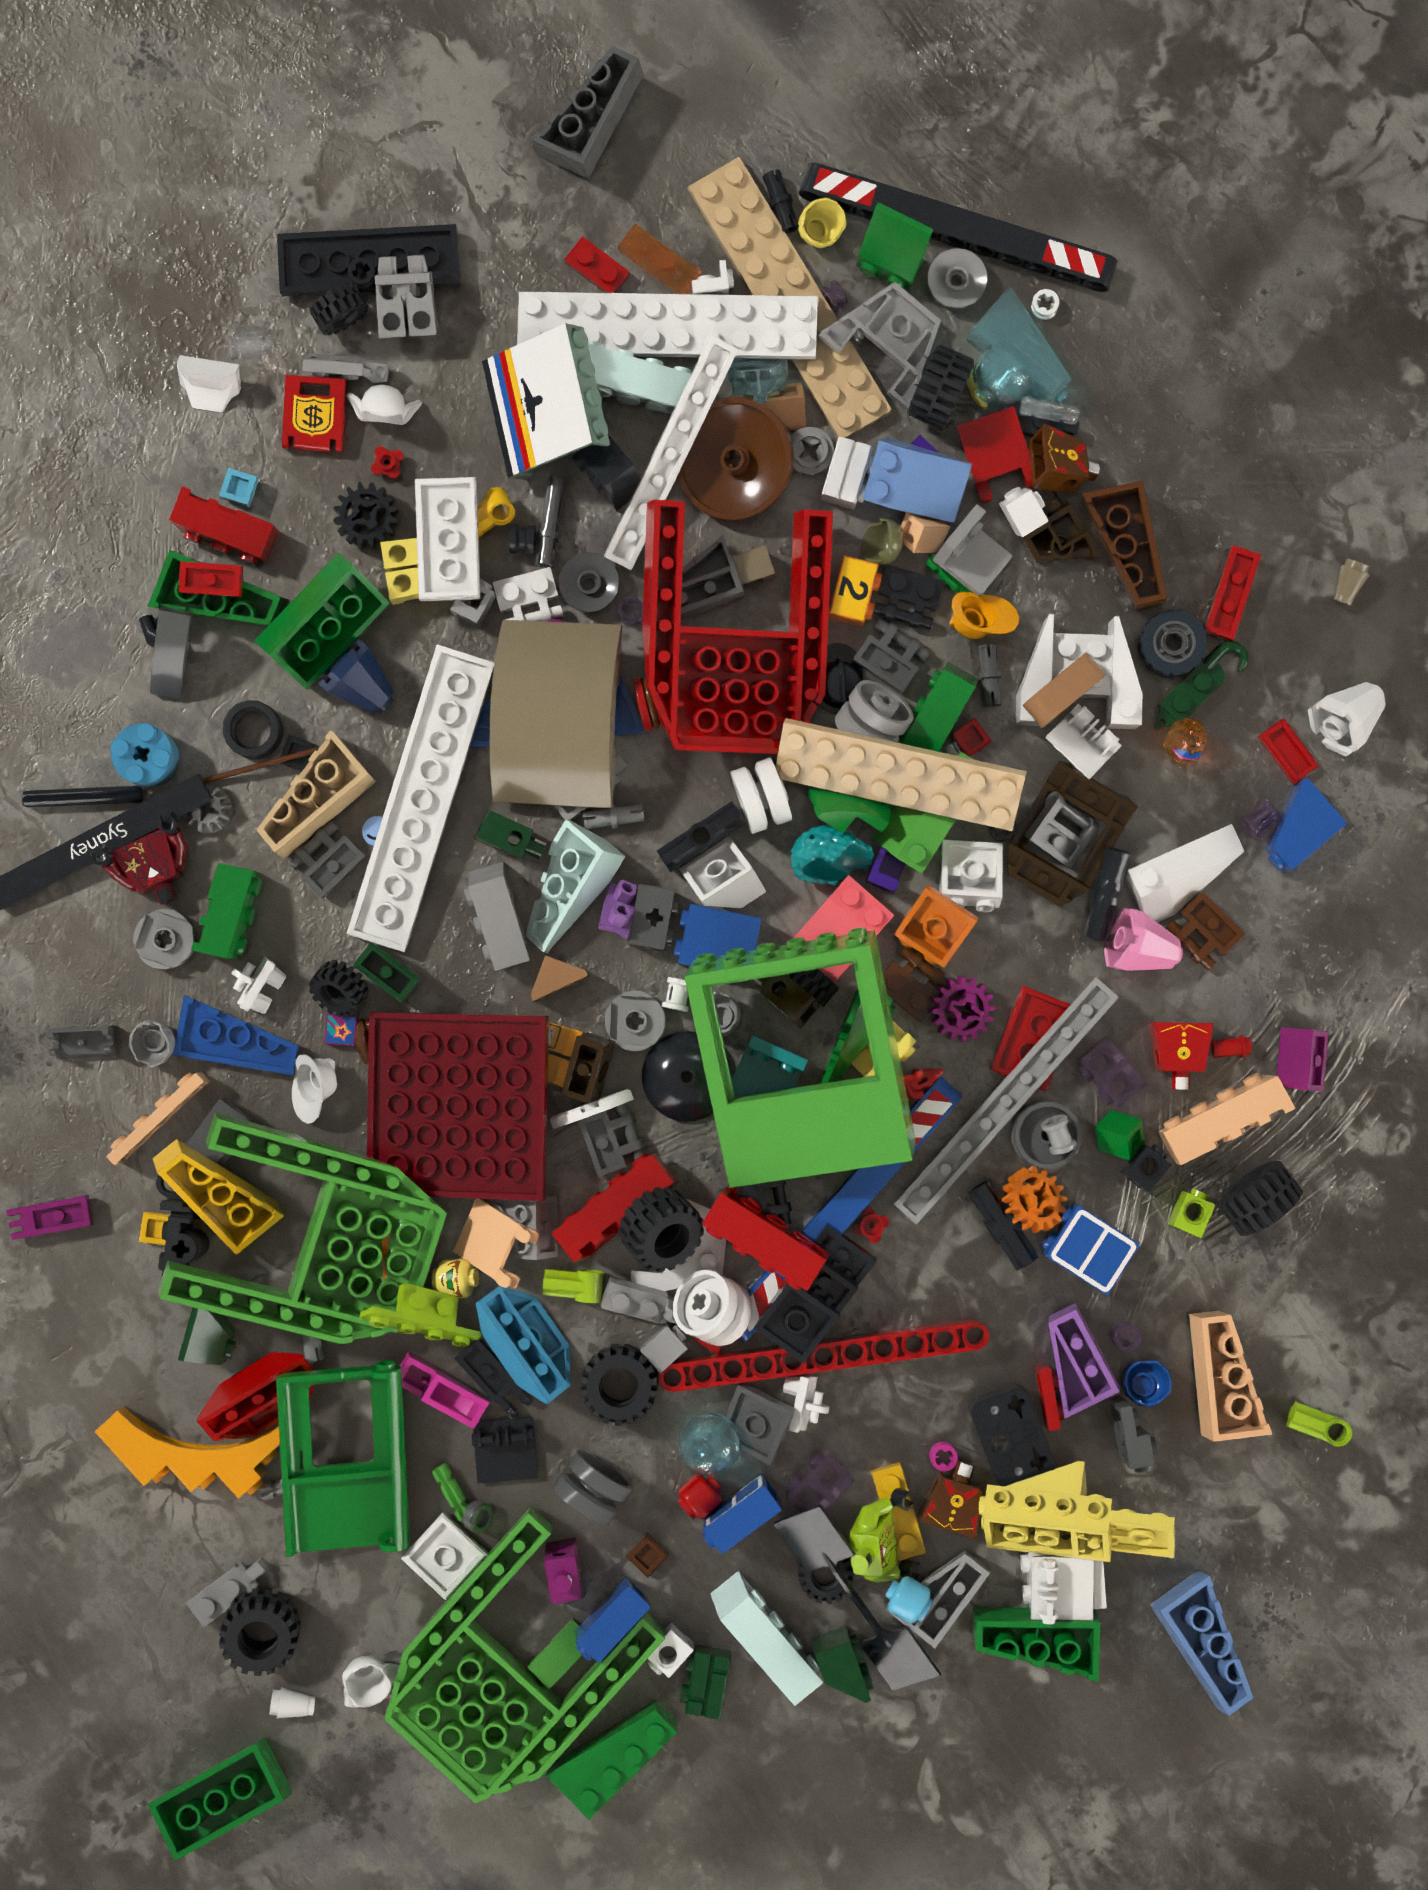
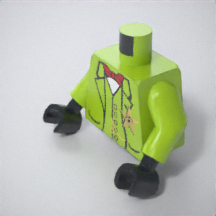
M896 1488L892 1492L890 1499L885 1497L862 1507L849 1533L850 1546L855 1552V1555L851 1556L854 1574L863 1575L866 1580L874 1583L899 1580L900 1576H909L916 1581L921 1578V1575L912 1573L914 1566L921 1565L919 1562L904 1559L899 1564V1567L896 1565L898 1563L893 1507L897 1506L905 1511L910 1510L914 1503L906 1498L912 1495L911 1492L902 1488Z

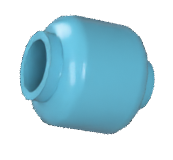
M909 1576L902 1578L900 1583L894 1580L885 1597L890 1599L888 1611L909 1624H913L917 1620L922 1622L933 1602L930 1598V1589Z

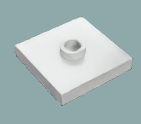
M443 1511L401 1559L446 1600L487 1556L488 1552Z

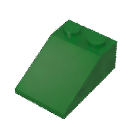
M878 202L860 248L856 266L860 267V271L869 277L878 276L886 280L888 285L896 282L903 289L910 291L925 261L933 229Z

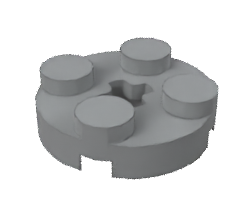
M159 909L140 919L134 930L133 942L140 955L139 957L145 964L153 968L168 970L181 967L194 952L191 951L193 942H196V930L188 918L180 912L170 909ZM167 930L170 932L172 943L162 948L161 941L157 940L159 934L164 935Z
M642 991L624 992L615 998L607 1008L605 1028L610 1038L616 1041L615 1043L622 1049L629 1051L645 1050L654 1045L663 1034L665 1028L664 1010L659 1002L648 993ZM633 1012H638L639 1017L644 1018V1024L638 1025V1030H632V1025L626 1022L627 1018L632 1017Z

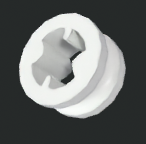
M1050 289L1039 290L1033 297L1032 313L1042 320L1051 319L1058 310L1059 298ZM1042 298L1046 302H1052L1050 310H1047L1045 307L1039 308Z

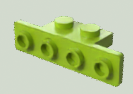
M407 1283L399 1285L396 1311L373 1306L360 1312V1319L369 1321V1325L373 1327L384 1328L391 1326L397 1328L399 1333L425 1334L424 1337L426 1339H446L452 1341V1345L459 1347L469 1346L474 1340L481 1339L480 1331L456 1326L458 1297Z

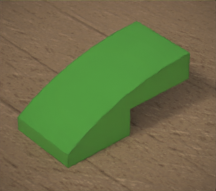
M574 1619L568 1622L528 1664L527 1668L548 1690L582 1656L576 1649L578 1645L575 1643V1630L580 1625Z

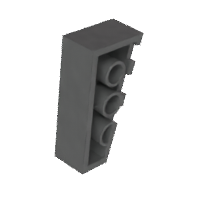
M612 46L586 75L587 79L584 83L570 93L568 96L569 100L563 107L549 117L547 120L548 124L540 133L537 131L530 139L537 155L589 179L644 75L639 58Z

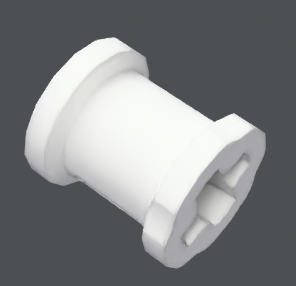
M668 977L667 982L669 986L666 1001L662 1002L661 1007L688 1012L689 1007L686 1006L688 992L685 980Z

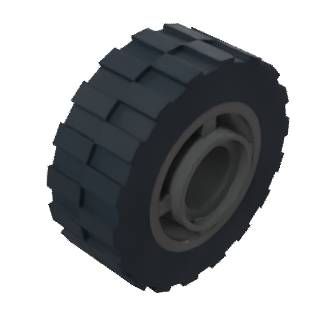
M1182 609L1161 611L1152 617L1142 628L1143 630L1138 638L1140 640L1138 651H1140L1141 660L1145 662L1149 670L1155 672L1154 674L1164 675L1168 678L1173 676L1179 677L1197 667L1206 654L1205 649L1208 647V641H1206L1207 632L1206 630L1204 631L1202 622L1198 621L1192 613L1189 614L1185 612L1186 610ZM1167 636H1174L1179 640L1180 647L1177 651L1167 648L1165 644Z

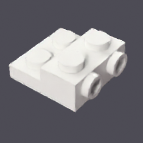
M943 840L941 843L939 892L963 908L964 906H976V910L979 912H991L994 908H999L1002 900L1003 843Z

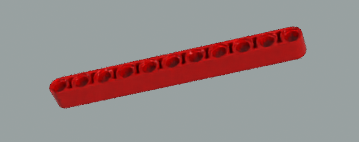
M966 1319L822 1339L805 1363L800 1362L795 1367L785 1363V1357L789 1353L778 1345L719 1353V1355L712 1354L676 1359L662 1373H659V1382L663 1389L669 1392H678L975 1351L987 1345L989 1332L980 1321ZM972 1327H979L982 1331L980 1339L975 1342L968 1341L966 1338L968 1330ZM942 1331H948L952 1335L950 1343L945 1346H940L936 1343V1337ZM913 1335H917L922 1339L921 1346L916 1350H910L906 1347L907 1339ZM883 1339L889 1340L892 1343L891 1350L886 1354L877 1353V1343ZM850 1344H858L862 1347V1352L857 1358L846 1356L845 1350ZM819 1349H830L832 1352L830 1360L827 1362L817 1361L815 1354ZM761 1356L770 1358L772 1361L771 1367L765 1371L758 1370L754 1365L756 1359ZM728 1361H738L742 1366L741 1371L735 1375L728 1374L724 1369ZM701 1364L709 1366L712 1371L711 1375L706 1379L698 1378L694 1373L697 1366ZM669 1369H676L681 1373L682 1377L678 1382L670 1383L664 1377L665 1372Z

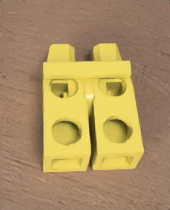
M417 538L380 542L389 599L392 605L418 599Z

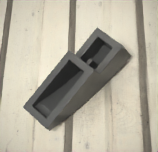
M164 606L159 609L150 694L181 699L193 612Z

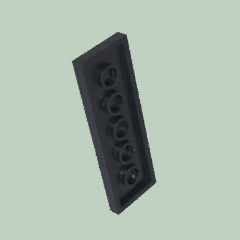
M456 224L277 234L279 289L282 297L327 294L328 290L333 291L338 285L342 287L344 283H352L348 275V266L356 258H366L371 261L376 274H378L379 257L396 256L398 273H409L407 256L425 255L428 271H432L433 288L460 287ZM364 267L357 269L358 275L355 278L360 276L361 280L366 279V272L370 271V269L366 271ZM374 283L370 288L358 289L360 292H376V285Z

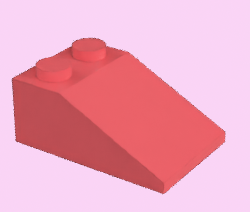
M848 875L794 938H805V941L816 940L817 936L824 933L833 932L836 933V936L848 934V931L860 927H865L867 931L875 930L877 936L893 918L894 914ZM852 963L820 968L818 970L835 983Z

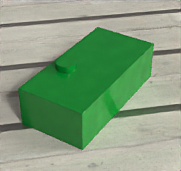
M338 553L254 641L307 690L390 602L349 561Z
M266 1737L158 1796L147 1805L174 1861H177L284 1801L293 1792Z

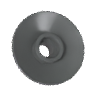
M585 552L575 555L563 566L559 576V588L564 600L572 608L587 613L597 612L606 608L615 599L619 589V576L615 566L609 559L598 553ZM587 580H593L595 587L590 590L586 589L584 583Z

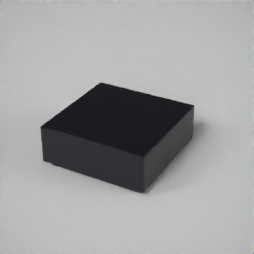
M288 735L280 757L319 746ZM311 755L280 764L302 772L309 763L308 759Z

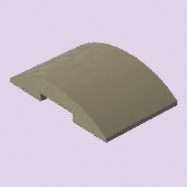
M502 620L494 663L490 707V774L493 802L613 808L616 747H614L617 687L620 684L623 625Z

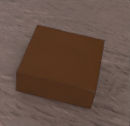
M647 1532L626 1554V1557L648 1578L669 1557V1553Z

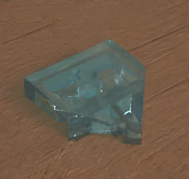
M734 358L727 372L728 380L732 382V393L736 395L750 394L754 396V401L760 404L768 400L767 395L771 392L786 389V377H788L787 359Z

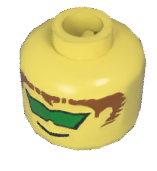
M464 1258L442 1260L432 1272L433 1289L448 1293L459 1299L468 1298L473 1293L474 1287L479 1285L478 1270L473 1268V1265Z

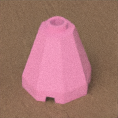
M1121 909L1114 919L1110 934H1113L1112 941H1106L1104 946L1106 966L1116 970L1172 969L1175 964L1181 961L1183 956L1180 939L1147 914L1135 909Z

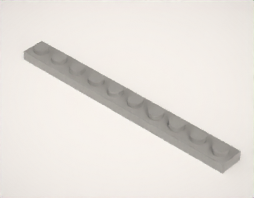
M1095 977L896 1200L894 1205L917 1225L1119 997Z

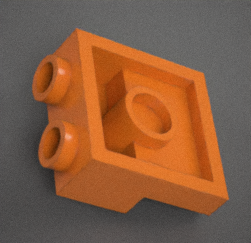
M927 884L893 935L898 937V941L905 947L914 948L922 953L925 960L929 963L940 965L944 968L978 921V917Z

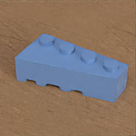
M1197 1570L1151 1603L1150 1606L1216 1708L1230 1716L1252 1700L1253 1695L1240 1659L1237 1658L1232 1644L1234 1643L1230 1631L1227 1630L1223 1619V1611L1213 1591L1210 1575Z

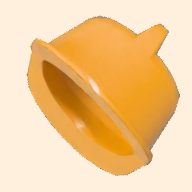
M960 592L952 599L953 616L949 625L968 639L976 640L988 633L1008 634L1014 631L1019 624V615L1016 608L1001 597L984 594L978 597L972 592Z

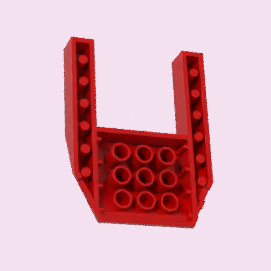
M655 499L647 502L642 621L646 683L674 750L778 754L785 718L811 723V718L817 706L821 704L825 696L833 511L803 509L794 512L789 632L681 626L685 501Z

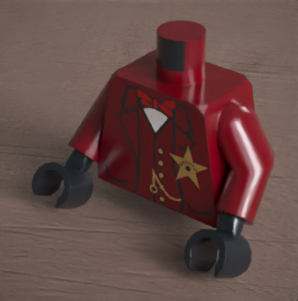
M171 812L170 818L172 823L164 822L160 815L158 821L159 830L112 851L113 857H109L107 846L104 843H100L99 847L104 854L96 856L90 850V858L93 863L101 865L115 882L131 892L138 891L141 894H148L154 891L160 905H163L177 898L171 882L183 877L182 870L186 867L188 844L181 829L176 827L178 821L177 814Z

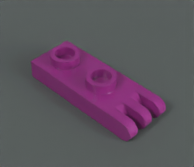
M89 1195L6 1210L7 1216L18 1214L20 1216V1220L8 1222L9 1228L18 1226L22 1228V1232L17 1231L10 1234L11 1240L94 1225Z

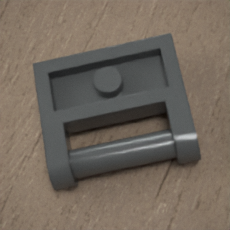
M1054 791L1048 795L1045 800V807L1024 836L1071 869L1097 832L1099 823L1092 817H1086L1066 803L1065 798L1061 794ZM1058 812L1080 827L1077 836L1054 820Z

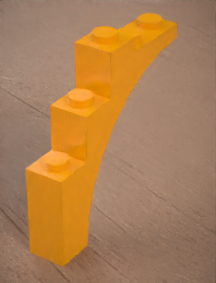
M126 1406L116 1411L95 1431L143 1486L151 1480L156 1484L171 1470L190 1492L194 1491L198 1486L204 1490L217 1478L213 1473L215 1472L238 1499L246 1492L251 1496L264 1484L261 1478L267 1471L259 1463L261 1462L265 1467L278 1455L275 1448L280 1445L279 1426L256 1438L233 1444L205 1445L185 1442L162 1434L142 1422Z

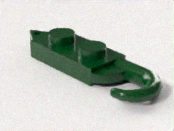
M1226 641L1216 646L1157 705L1160 709L1155 729L1175 724L1180 726L1223 683L1225 673L1218 661L1228 652L1234 651L1239 654L1241 663L1238 671L1242 672L1248 663V653L1244 646L1234 641ZM1160 720L1164 721V725L1160 724Z

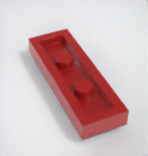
M1234 545L1230 547L1204 627V631L1206 630L1207 634L1228 641L1234 640L1262 554Z

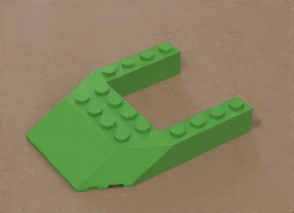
M215 1112L206 1139L208 1149L322 1179L323 1182L288 1291L167 1260L158 1289L160 1299L338 1344L351 1343L353 1340L366 1337H379L389 1332L398 1333L395 1327L379 1328L369 1325V1321L360 1319V1312L373 1306L396 1311L399 1285L407 1283L424 1287L447 1213L398 1167L332 1144ZM389 1235L388 1251L384 1256L387 1273L386 1277L383 1278L382 1239Z
M532 1506L529 1507L478 1566L447 1598L404 1649L384 1718L386 1722L475 1804L489 1799L494 1794L509 1791L514 1786L541 1778L665 1640L666 1629L646 1612L600 1663L596 1661L561 1700L474 1619L552 1533L554 1526Z

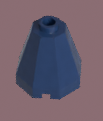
M357 638L353 643L358 647L355 649L348 647L324 672L328 679L324 681L320 678L317 683L328 693L373 714L377 710L382 713L393 702L390 696L394 691L369 647Z

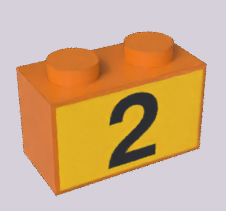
M843 556L829 611L830 620L863 627L865 620L871 621L875 603L870 602L872 591L878 592L882 574L877 573L879 564Z

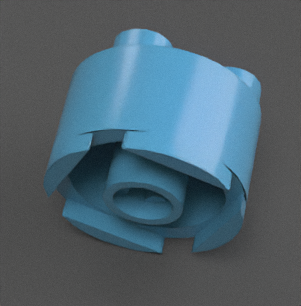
M148 723L133 724L126 727L110 745L111 759L115 770L125 780L136 785L159 787L170 781L177 771L178 761L180 760V751L177 743L169 734ZM145 750L149 751L147 761L141 759L144 756L143 752Z

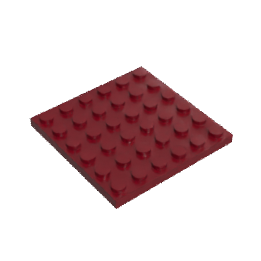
M369 1012L367 1157L398 1167L429 1197L546 1200L549 1016Z

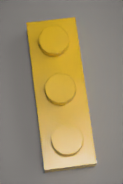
M900 1462L871 1470L879 1500L885 1497L890 1499L892 1492L896 1488L908 1491ZM897 1506L893 1507L898 1561L925 1554V1547L913 1507L908 1511Z

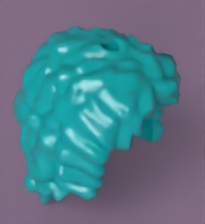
M821 825L810 828L808 832H803L798 837L791 849V867L794 869L795 876L806 883L811 882L814 885L817 883L820 885L827 883L836 886L838 880L843 882L844 877H847L850 872L856 869L867 870L868 865H871L873 862L874 853L871 846L858 840L853 833L845 831L842 834L833 827Z

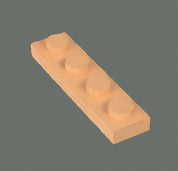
M189 1072L177 1083L180 1088L172 1095L167 1093L155 1103L157 1109L150 1116L147 1114L141 1116L132 1125L135 1130L127 1137L122 1135L110 1146L112 1151L106 1157L114 1165L122 1164L207 1085L210 1080L203 1072H196L195 1074Z

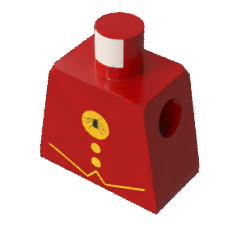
M1149 1022L1157 1071H1172L1171 1089L1190 1090V1071L1205 1072L1213 1023Z

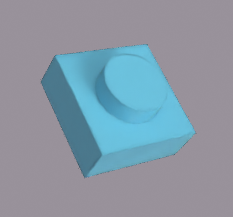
M228 468L219 497L250 508L259 479L257 476Z

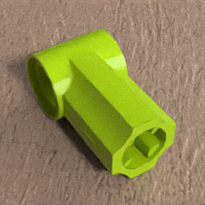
M546 1268L543 1279V1295L575 1298V1301L584 1303H601L605 1272L591 1269L569 1271Z
M1297 1401L1291 1406L1287 1416V1427L1324 1440L1337 1447L1346 1445L1352 1438L1350 1425L1339 1416L1328 1414ZM1336 1423L1341 1424V1433L1337 1437H1329L1330 1426Z

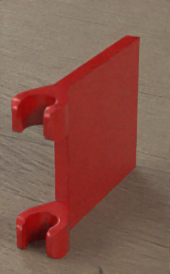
M1014 406L956 426L967 461L973 463L971 473L982 504L990 502L993 498L987 480L1021 468L1026 487H1032L1030 454Z

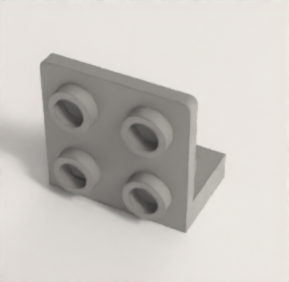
M976 504L946 540L933 561L980 597L1011 560L1012 554L980 530L983 524L979 521L986 511Z
M546 1196L544 1201L487 1199V1202L539 1233L536 1244H531L530 1242L522 1243L516 1238L507 1259L539 1260L559 1256L558 1242L551 1234L558 1228L557 1196Z

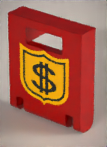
M285 375L282 427L283 449H290L291 437H294L295 450L331 453L332 440H336V453H343L348 387L346 379ZM303 384L330 386L329 396L304 395Z

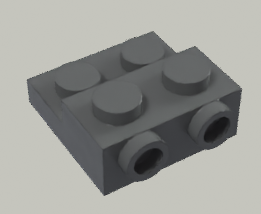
M1121 1396L1109 1398L1120 1459L1130 1469H1135L1137 1473L1153 1470V1466H1155L1154 1456L1158 1455L1155 1438L1150 1437L1149 1432H1146L1140 1426L1138 1411L1136 1408H1132L1131 1403L1129 1404Z

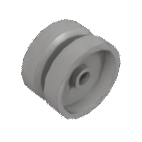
M863 680L856 685L849 696V701L845 702L835 716V724L838 730L897 743L899 735H903L914 717L908 703L899 694L878 682Z

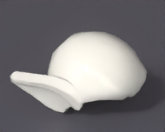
M388 385L371 386L364 393L362 400L352 393L346 395L361 421L404 425L422 405L421 400L405 404L403 395L399 390Z
M361 1656L354 1659L342 1674L345 1687L343 1691L344 1705L352 1708H364L381 1703L393 1689L400 1665L384 1663L383 1660L375 1656Z

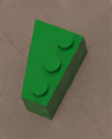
M949 662L945 664L942 672L936 669L928 683L932 690L927 698L920 697L913 710L914 713L918 714L913 724L908 726L903 735H899V739L903 740L901 744L939 752L973 693L978 678Z

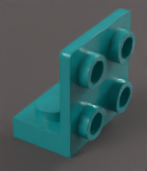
M751 1036L732 1079L734 1094L745 1096L795 1088L808 1060L755 1036Z

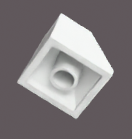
M730 836L679 868L704 906L742 908L766 892L754 869Z

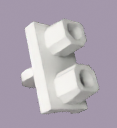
M264 956L252 977L250 975L256 966L250 962L246 964L243 971L236 968L233 969L231 974L238 978L233 989L241 992L245 984H248L237 1001L240 1008L247 1012L249 1009L260 1013H266L272 999L261 993L260 990L265 982L279 989L286 979L285 973L275 966L276 964L273 960Z
M809 1374L804 1376H787L785 1378L783 1392L796 1396L795 1404L791 1406L795 1408L789 1424V1431L796 1433L799 1430L805 1431L808 1421L817 1423L819 1413H829L830 1407L822 1404L824 1393L815 1391L817 1376Z

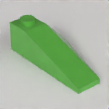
M963 752L957 755L960 757L973 759ZM895 806L890 811L887 827L883 832L877 829L872 839L887 849L894 857L922 874L956 819Z

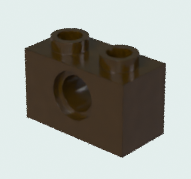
M589 1032L577 1036L561 1094L588 1104L600 1099L616 1041Z

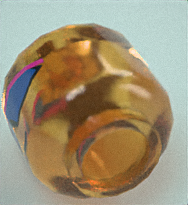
M1185 718L1172 724L1163 745L1169 758L1175 763H1193L1199 759L1209 738L1205 726L1200 721L1193 718Z

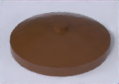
M729 397L713 401L677 475L684 494L699 510L723 520H746L764 513L783 495L792 475L794 451L788 430L772 410L756 401L740 397Z

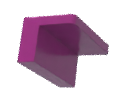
M1281 1028L1277 1076L1284 1088L1324 1092L1329 1032Z

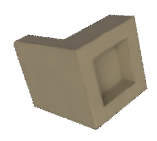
M766 545L731 556L741 585L762 579L763 583L774 580L775 572Z

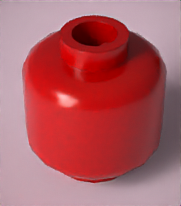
M697 1473L678 1490L680 1499L677 1502L692 1519L696 1517L705 1519L721 1505L723 1499L719 1491L723 1487L711 1474L706 1478L702 1474Z

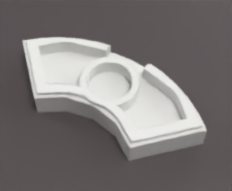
M626 1089L552 1116L550 1122L553 1129L632 1101L634 1098L631 1090Z

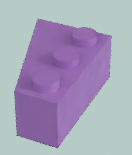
M1074 1303L1050 1315L1049 1329L1064 1418H1067L1120 1392L1114 1373L1077 1304Z

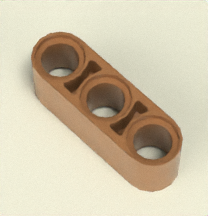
M1086 652L1022 706L1038 725L1043 728L1104 678L1106 674Z

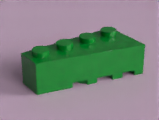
M169 550L148 607L160 609L164 606L193 612L194 615L269 626L287 607L289 599L244 580L242 597L180 593V561L202 562Z
M655 1700L624 1718L619 1724L609 1730L607 1728L594 1739L584 1745L577 1746L567 1755L557 1759L546 1771V1776L590 1820L677 1733L678 1721Z

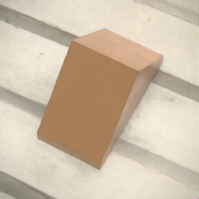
M545 955L530 995L532 1001H538L589 977L587 970Z

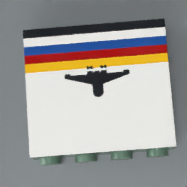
M564 323L482 361L508 478L527 480L536 476L534 468L592 444L600 446L610 445L608 426L605 422L601 406L602 398L598 392L595 368L591 362L588 337L584 327Z

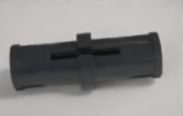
M776 169L775 175L772 170L764 174L762 178L771 202H769L770 208L775 210L782 232L785 231L786 234L788 232L792 233L799 228L792 207L793 198L786 190L781 171Z

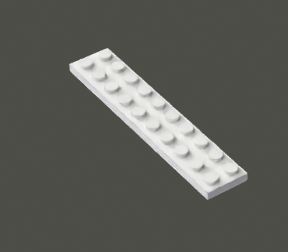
M519 292L517 345L567 323L584 327L588 342L596 341L606 346L605 349L615 352L617 350H627L638 357L699 358L709 336L713 335L739 349L735 358L816 360L818 296Z
M436 645L346 934L406 952L493 675L494 662Z

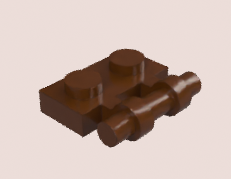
M1203 891L1179 913L1187 921L1183 927H1180L1174 920H1171L1165 926L1166 930L1180 939L1181 945L1191 954L1190 958L1196 964L1200 963L1207 971L1216 963L1208 955L1213 949L1221 956H1224L1245 935ZM1194 929L1206 940L1201 947L1189 936Z
M904 947L899 954L908 961L905 966L901 968L892 961L883 972L887 995L921 1023L929 1013L928 1008L934 1007L936 1003L930 999L931 996H935L931 993L932 989L936 985L943 988L947 987V978L944 976L946 973L940 968L936 970L923 959L924 955L919 951L915 952L911 948ZM915 968L928 978L924 985L910 975Z

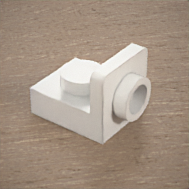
M719 260L720 277L715 278L713 275H703L698 277L697 280H692V294L729 295V288L734 287L732 269H726V260Z

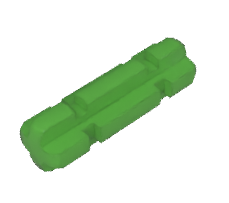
M444 1463L436 1467L432 1474L436 1482L441 1483L440 1489L451 1508H455L454 1514L458 1521L462 1522L469 1502H465L466 1497L455 1477H451L452 1472L449 1466Z

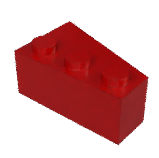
M184 486L181 487L169 521L184 533V539L196 544H200L201 540L211 543V549L228 555L229 551L240 554V560L252 565H256L257 561L267 564L279 530L273 524L238 509L235 511L219 505V501L212 498L206 500L191 493V489Z

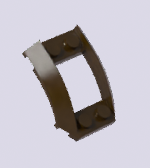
M1060 760L1037 795L1008 846V876L1059 906H1063L1074 898L1088 893L1101 868L1106 847H1113L1138 805L1126 795L1122 796L1093 778L1088 779L1082 772L1072 767L1073 764ZM1054 791L1061 794L1066 801L1106 823L1076 878L1025 849L1029 839L1024 835L1045 807V800L1048 795Z

